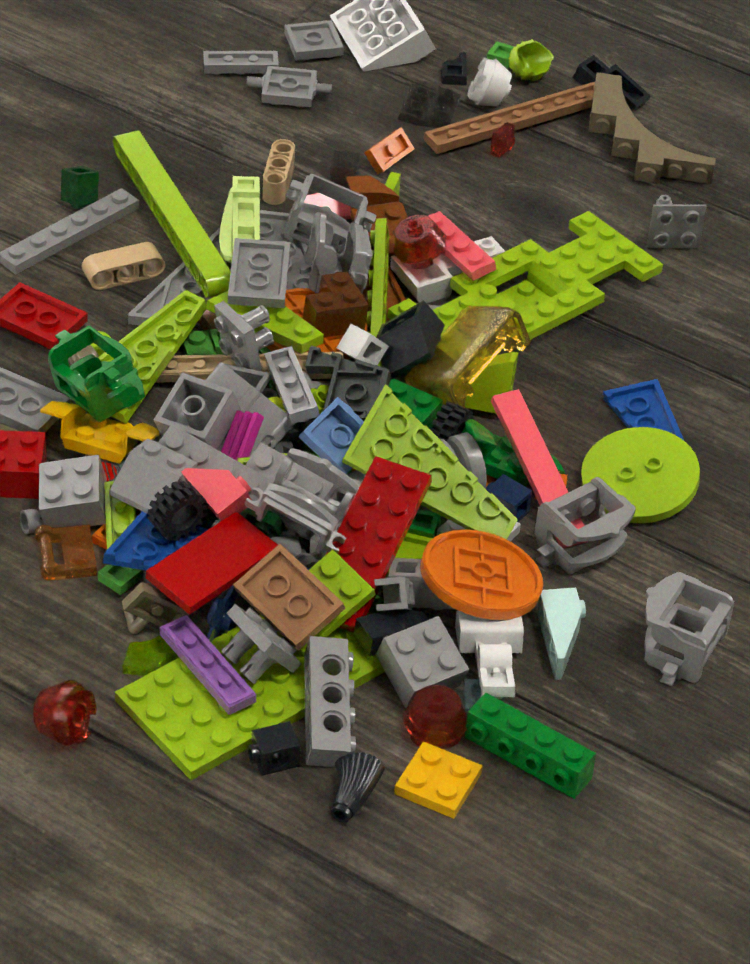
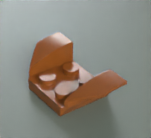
M372 176L346 177L350 190L367 197L368 205L366 211L377 216L376 219L387 218L390 235L389 255L401 254L405 250L417 249L418 241L404 206L399 202L400 196ZM350 206L353 223L358 209ZM376 220L374 224L371 223V230H375ZM370 230V232H368V234H369V239H370V245H371V236H370L371 230Z

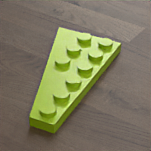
M385 384L343 457L342 462L366 475L375 456L430 474L432 476V483L421 503L422 506L465 529L488 532L507 540L518 519L478 482V478L458 461L459 459L427 426H424L412 414V410L405 403L402 404L393 394V391Z

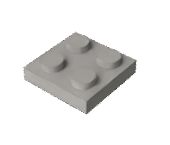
M332 20L285 25L284 34L295 60L306 61L314 58L343 56L344 47Z

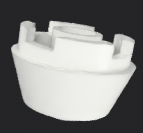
M484 57L477 68L479 71L474 81H471L467 96L475 102V105L497 107L503 98H507L512 85L510 81L512 73L497 59L491 60Z

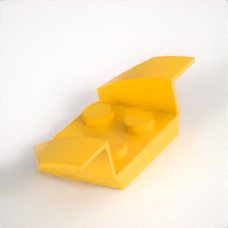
M51 401L40 409L41 413L62 418L60 437L63 440L65 449L90 456L99 455L100 459L118 464L122 462L140 441H145L147 438L153 441L160 435L157 428L146 423H139L133 426L129 422L125 424L111 419L98 422L93 416L86 414V411L78 404Z

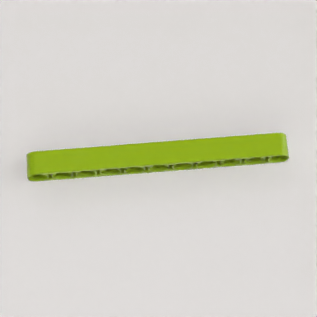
M137 130L113 136V146L118 159L205 297L218 296L228 291L231 274L229 267L141 132Z

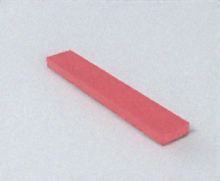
M517 389L492 396V406L539 505L541 506L544 502H550L568 493L520 390ZM581 517L571 522L577 529L584 526ZM555 536L557 543L563 549L588 542H577L571 546H566Z

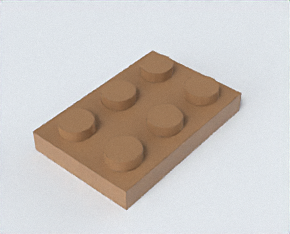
M281 544L275 547L233 584L235 590L297 650L301 649L308 642L310 636H315L345 609L344 603Z

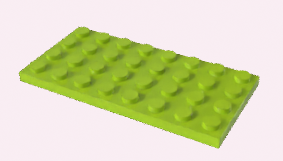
M239 626L228 631L227 634L224 633L215 638L211 643L257 694L255 703L228 715L180 658L115 691V701L190 780H193L247 750L248 745L252 744V730L288 721L293 724L305 717L304 655L299 650L293 655L302 664L294 673L280 663H273L254 684L245 677L240 669L259 650L258 646L254 644L238 660L239 662L235 664L221 650L240 631ZM338 627L328 636L329 638L348 639V652H353L354 656L352 671H349V679L354 680V689L385 672L377 656L369 657L354 638L353 632ZM277 632L276 634L282 639L283 636Z

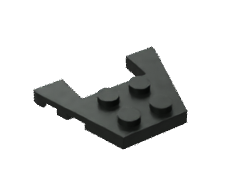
M310 346L305 364L307 373L332 374L323 411L339 397L352 408L356 415L365 421L385 384L389 387L391 379L389 369L361 360L349 361L343 359L341 354L332 352L330 355L321 352V349L318 347ZM316 418L306 422L295 423L287 433L289 440H301L299 435Z

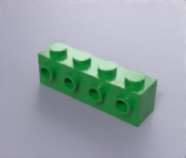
M485 693L468 711L465 731L466 739L573 799L591 781L596 753L488 693Z

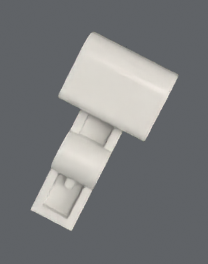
M492 236L474 241L491 258L505 252ZM427 246L391 256L390 266L392 271L419 303L423 300L426 303L449 297L452 293L450 278L463 272L441 251L432 253Z
M457 610L455 629L458 649L460 653H475L482 696L488 693L497 699L515 697L512 653H522L524 635L522 616L507 620H490L474 617Z

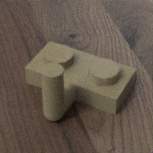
M143 582L122 600L129 632L134 635L141 632L150 622L161 627L178 618L189 615L159 589Z

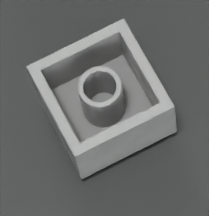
M182 372L154 418V422L161 436L173 424L213 448L218 449L231 427L236 411L241 410L233 390Z
M99 455L39 463V512L47 533L106 524L104 482H107V477Z
M439 616L384 637L376 653L379 662L405 708L460 686L469 671L468 666Z

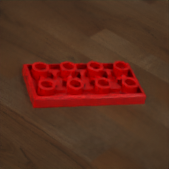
M234 512L146 570L145 579L190 615L236 583L277 547L278 544L239 513Z

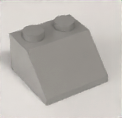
M147 438L130 451L110 488L109 495L148 513V509H152L149 505L151 500H157L155 497L156 493L162 494L164 492L162 488L166 485L171 488L172 482H177L178 484H180V481L186 482L181 471L185 468H197L198 462Z

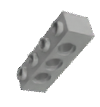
M309 637L304 652L306 765L335 767L337 759L347 754L355 753L356 737L351 736L350 727H353L355 722V708L350 707V699L354 695V680L349 679V671H352L354 656L353 652H348V639ZM326 728H331V729L335 730L336 732H331V731L327 730Z

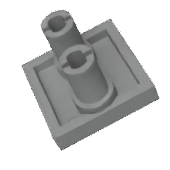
M225 301L214 305L216 313L214 323L220 333L221 340H219V346L224 355H229L239 367L262 371L258 351L274 344L271 331L267 327L256 333L254 329L270 322L267 309L260 305L258 308L240 315Z
M235 604L227 612L229 617L239 626L240 631L221 651L233 663L237 664L238 660L254 644L258 646L259 650L240 669L252 683L255 684L273 663H280L292 673L302 664L293 655L297 650L283 637L281 639L276 634L278 631L251 608L244 611Z

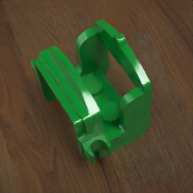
M87 326L77 333L73 332L70 334L68 331L63 330L55 335L59 340V344L51 348L47 358L55 386L61 393L68 396L93 416L96 421L102 422L123 408L130 407L145 397L143 384L138 376L137 368L133 366L131 354L121 343L100 334L91 326ZM92 343L114 358L110 362H101L95 355L89 354L70 366L68 363L69 357ZM107 386L113 390L109 394H106L105 391Z

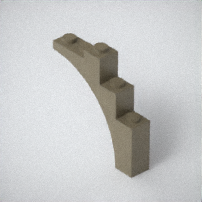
M604 73L596 74L588 132L613 135L611 156L636 159L634 180L659 184L660 178L665 177L711 184L716 158L685 151L657 137L642 125L627 105L622 91V76Z

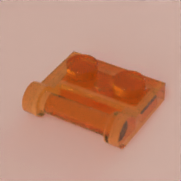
M90 524L59 528L40 525L35 529L36 541L40 543L43 563L40 570L44 580L53 581L97 576ZM52 543H61L64 564L58 565L55 562Z

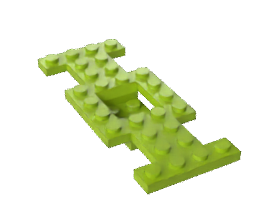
M587 211L569 220L568 229L578 235L579 238L551 252L546 251L530 239L493 257L496 270L474 281L464 272L450 278V287L461 296L433 309L435 314L445 324L441 334V341L437 344L434 353L448 366L482 359L483 356L471 346L494 334H497L503 340L513 335L524 344L603 303L605 293L593 285L594 283L622 269H625L638 280L644 282L662 273L663 264L590 211ZM528 271L526 280L497 293L496 286ZM410 298L388 308L387 317L391 320L415 306L416 303Z

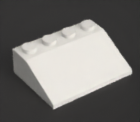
M354 0L330 15L364 72L413 63L436 50L427 32L406 0Z

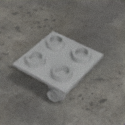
M661 195L657 199L656 204H653L647 248H699L707 206L673 204L668 195Z

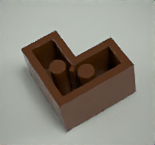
M348 272L321 275L319 293L306 295L302 319L322 332L324 338L344 335L350 324L365 330L369 304Z

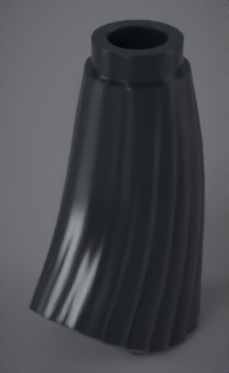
M363 752L347 754L335 762L339 784L331 815L339 822H348L360 810L385 771L382 761L371 754Z

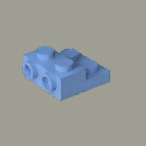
M337 397L299 435V438L321 459L329 460L333 466L347 474L352 467L344 464L342 460L364 421L353 412L349 405Z

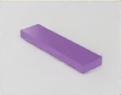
M188 615L160 627L161 637L228 715L256 702L257 694Z

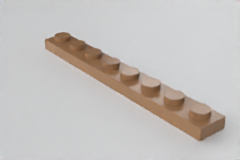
M595 82L426 131L424 133V141L436 154L591 108Z

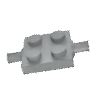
M268 66L262 78L247 76V87L261 88V103L311 107L316 93L330 95L332 93V84L317 83V70Z

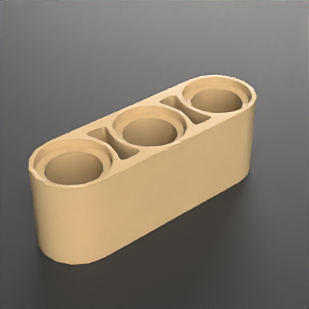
M280 139L273 142L263 174V200L271 205H278L286 200V193L290 186L295 162V144L290 140Z
M142 242L89 255L84 259L81 267L94 289L103 290L156 277L165 269V261L153 243Z

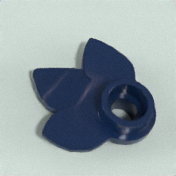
M233 585L229 588L224 599L217 598L209 609L207 623L210 629L206 637L210 642L224 633L227 634L236 625L227 614L233 607L237 597V591Z

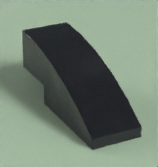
M595 55L580 63L572 77L581 85L595 82L597 73L622 76V91L630 109L635 110L651 97L616 64L608 68Z
M394 610L369 614L356 618L354 638L370 657L376 655L384 637L435 618V616L412 610Z

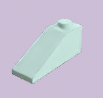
M576 587L542 590L537 605V615L555 680L562 679L579 633L581 618L586 616L584 600H579Z

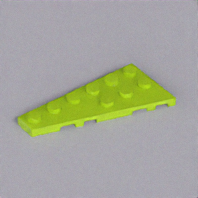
M185 290L119 341L131 354L133 366L137 368L145 396L206 311L205 299ZM106 352L98 357L101 362L114 360ZM108 386L105 388L106 394L113 391ZM143 399L130 407L123 408L112 415V417L127 424Z

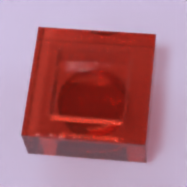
M506 122L492 133L491 155L499 158L513 148L515 144V125Z

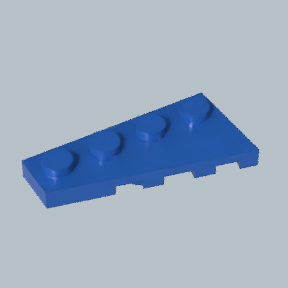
M658 379L603 391V400L627 428H657L668 431L684 440Z

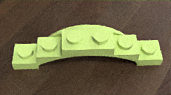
M233 176L232 187L230 188L223 212L219 236L220 255L223 260L232 264L235 238L260 240L259 177Z

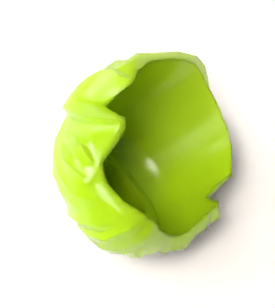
M521 41L510 52L508 58L509 68L522 80L537 81L546 75L554 57L550 50L537 41Z

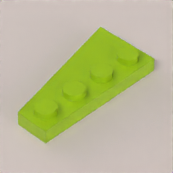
M228 291L207 300V310L215 313L214 305L222 301L228 304ZM228 304L240 315L258 308V306ZM286 306L285 308L265 307L269 313L270 322L254 329V332H258L267 327L271 331L275 342L286 347L292 346L293 350L301 354L308 351L310 346L316 347L323 344L324 334Z

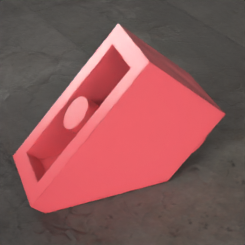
M185 468L181 471L186 482L192 484L206 499L208 508L220 522L234 512L240 514L248 508L245 506L246 498L251 500L248 494L251 488L241 476L235 478L229 470Z

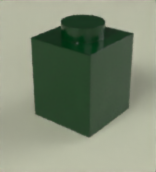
M85 166L61 169L62 201L70 203L71 207L78 209L98 201V171Z

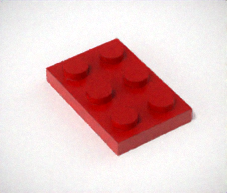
M21 282L0 299V326L49 349L59 344V340L55 337L56 334L63 330L68 331L70 334L75 333L88 321L87 312Z

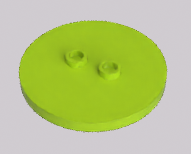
M650 427L622 429L603 437L588 451L582 464V486L591 482L593 478L599 477L617 494L623 495L635 506V514L630 523L656 522L680 512L694 498L700 482L699 462L692 448L680 437L668 431ZM606 508L604 509L606 514L610 512Z

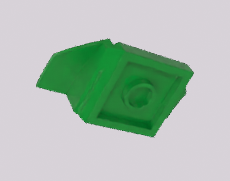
M473 419L467 420L462 433H469L477 442L483 455L486 475L498 479L504 474L525 487L529 485L508 437H500L491 433ZM550 454L559 473L565 474L560 462L554 455Z

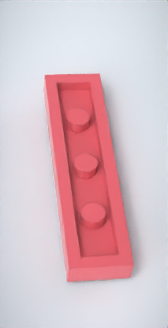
M440 211L430 214L417 222L418 231L473 281L496 270L495 260Z

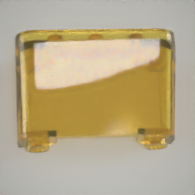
M476 305L466 307L441 335V341L437 344L434 351L435 356L424 365L420 363L413 367L405 376V384L443 399V405H446V402H452L466 408L465 400L467 395L472 397L475 393L471 384L502 349L511 352L514 348L523 351L531 342L521 314L509 307Z

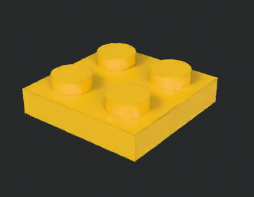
M423 741L395 784L394 794L454 819L480 778L483 765Z

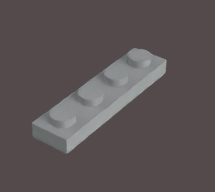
M292 346L264 353L267 367L290 423L306 422L318 417L317 403Z

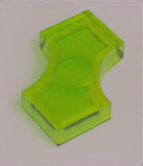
M161 635L143 642H131L124 659L123 674L145 676L176 660L179 656Z

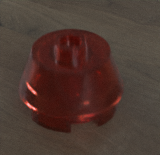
M413 215L405 218L397 225L394 239V254L401 263L410 264L412 269H423L434 264L433 260L440 254H445L446 235L430 217L426 215Z
M67 680L40 691L33 708L34 724L39 733L61 745L69 746L73 743L79 744L84 742L92 732L87 730L90 715H96V700L91 690H85L82 684L75 680Z
M430 685L417 692L406 708L403 720L407 731L411 734V741L419 747L425 742L434 746L450 744L451 748L460 742L466 731L467 714L459 695L454 690L442 685Z

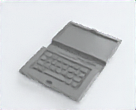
M222 362L205 380L233 390L241 408L240 411L244 413L249 411L252 414L253 412H258L264 416L249 457L252 456L260 442L274 448L295 424L290 423L286 412ZM228 432L226 433L224 439L222 440L221 444L217 449L220 452L223 448Z

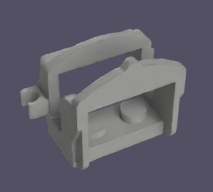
M315 174L307 175L303 183L292 180L286 197L295 202L283 231L285 238L290 236L308 244L315 213L326 214V220L332 224L334 230L331 247L337 253H343L350 224L344 218L332 212L328 206L320 207L304 203L309 189L358 209L353 223L362 225L363 229L370 232L371 223H375L377 216L366 211L368 205L366 196Z
M315 213L305 254L306 263L312 266L308 281L309 288L315 293H319L321 275L348 272L360 292L363 293V290L366 288L372 259L368 230L363 229L362 225L351 223L343 253H337L331 247L334 232L332 224L326 220V214Z
M290 448L277 471L274 482L270 483L265 491L253 487L251 494L257 496L258 500L252 501L246 498L245 506L255 511V514L258 515L256 520L259 522L263 520L269 508L321 536L315 553L320 554L324 550L330 552L333 549L338 554L339 548H336L333 542L337 541L344 544L346 537L338 533L337 530L359 486L348 475L333 466L329 460ZM293 463H297L347 491L339 507L287 480Z
M599 477L593 478L591 482L550 502L542 503L538 507L534 536L540 547L537 551L542 555L536 558V561L543 568L551 564L559 565L567 574L571 575L587 566L607 560L625 546L627 533L623 529L633 518L636 510L635 506L623 495L617 494ZM606 508L610 512L606 514L604 509ZM582 516H586L590 523L579 529L571 523ZM552 534L566 546H571L577 542L596 541L605 538L608 541L572 558L552 538Z
M676 572L661 580L655 587H650L646 590L645 616L648 628L644 641V660L648 665L660 669L663 673L660 682L672 686L676 679H684L692 683L699 681L705 663L719 640L724 639L727 634L735 602L729 594L705 585L694 577ZM680 593L685 599L701 605L699 611L675 603ZM677 623L696 632H690L688 630L675 626L674 624ZM663 645L684 655V660L659 651V648Z

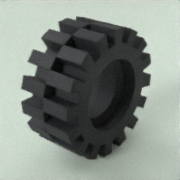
M446 402V405L441 407V411L437 412L436 420L433 419V427L430 430L439 439L447 441L450 436L462 433L466 426L465 422L469 419H474L473 412L455 403Z
M180 481V484L172 482L171 488L166 485L162 488L164 490L162 494L156 493L155 497L157 500H151L149 505L152 509H148L147 514L150 516L148 517L149 521L164 538L170 541L172 539L180 541L181 536L184 539L189 537L188 532L192 531L194 534L197 531L195 528L197 524L202 526L204 521L201 518L207 517L208 512L206 509H208L206 499L189 482Z

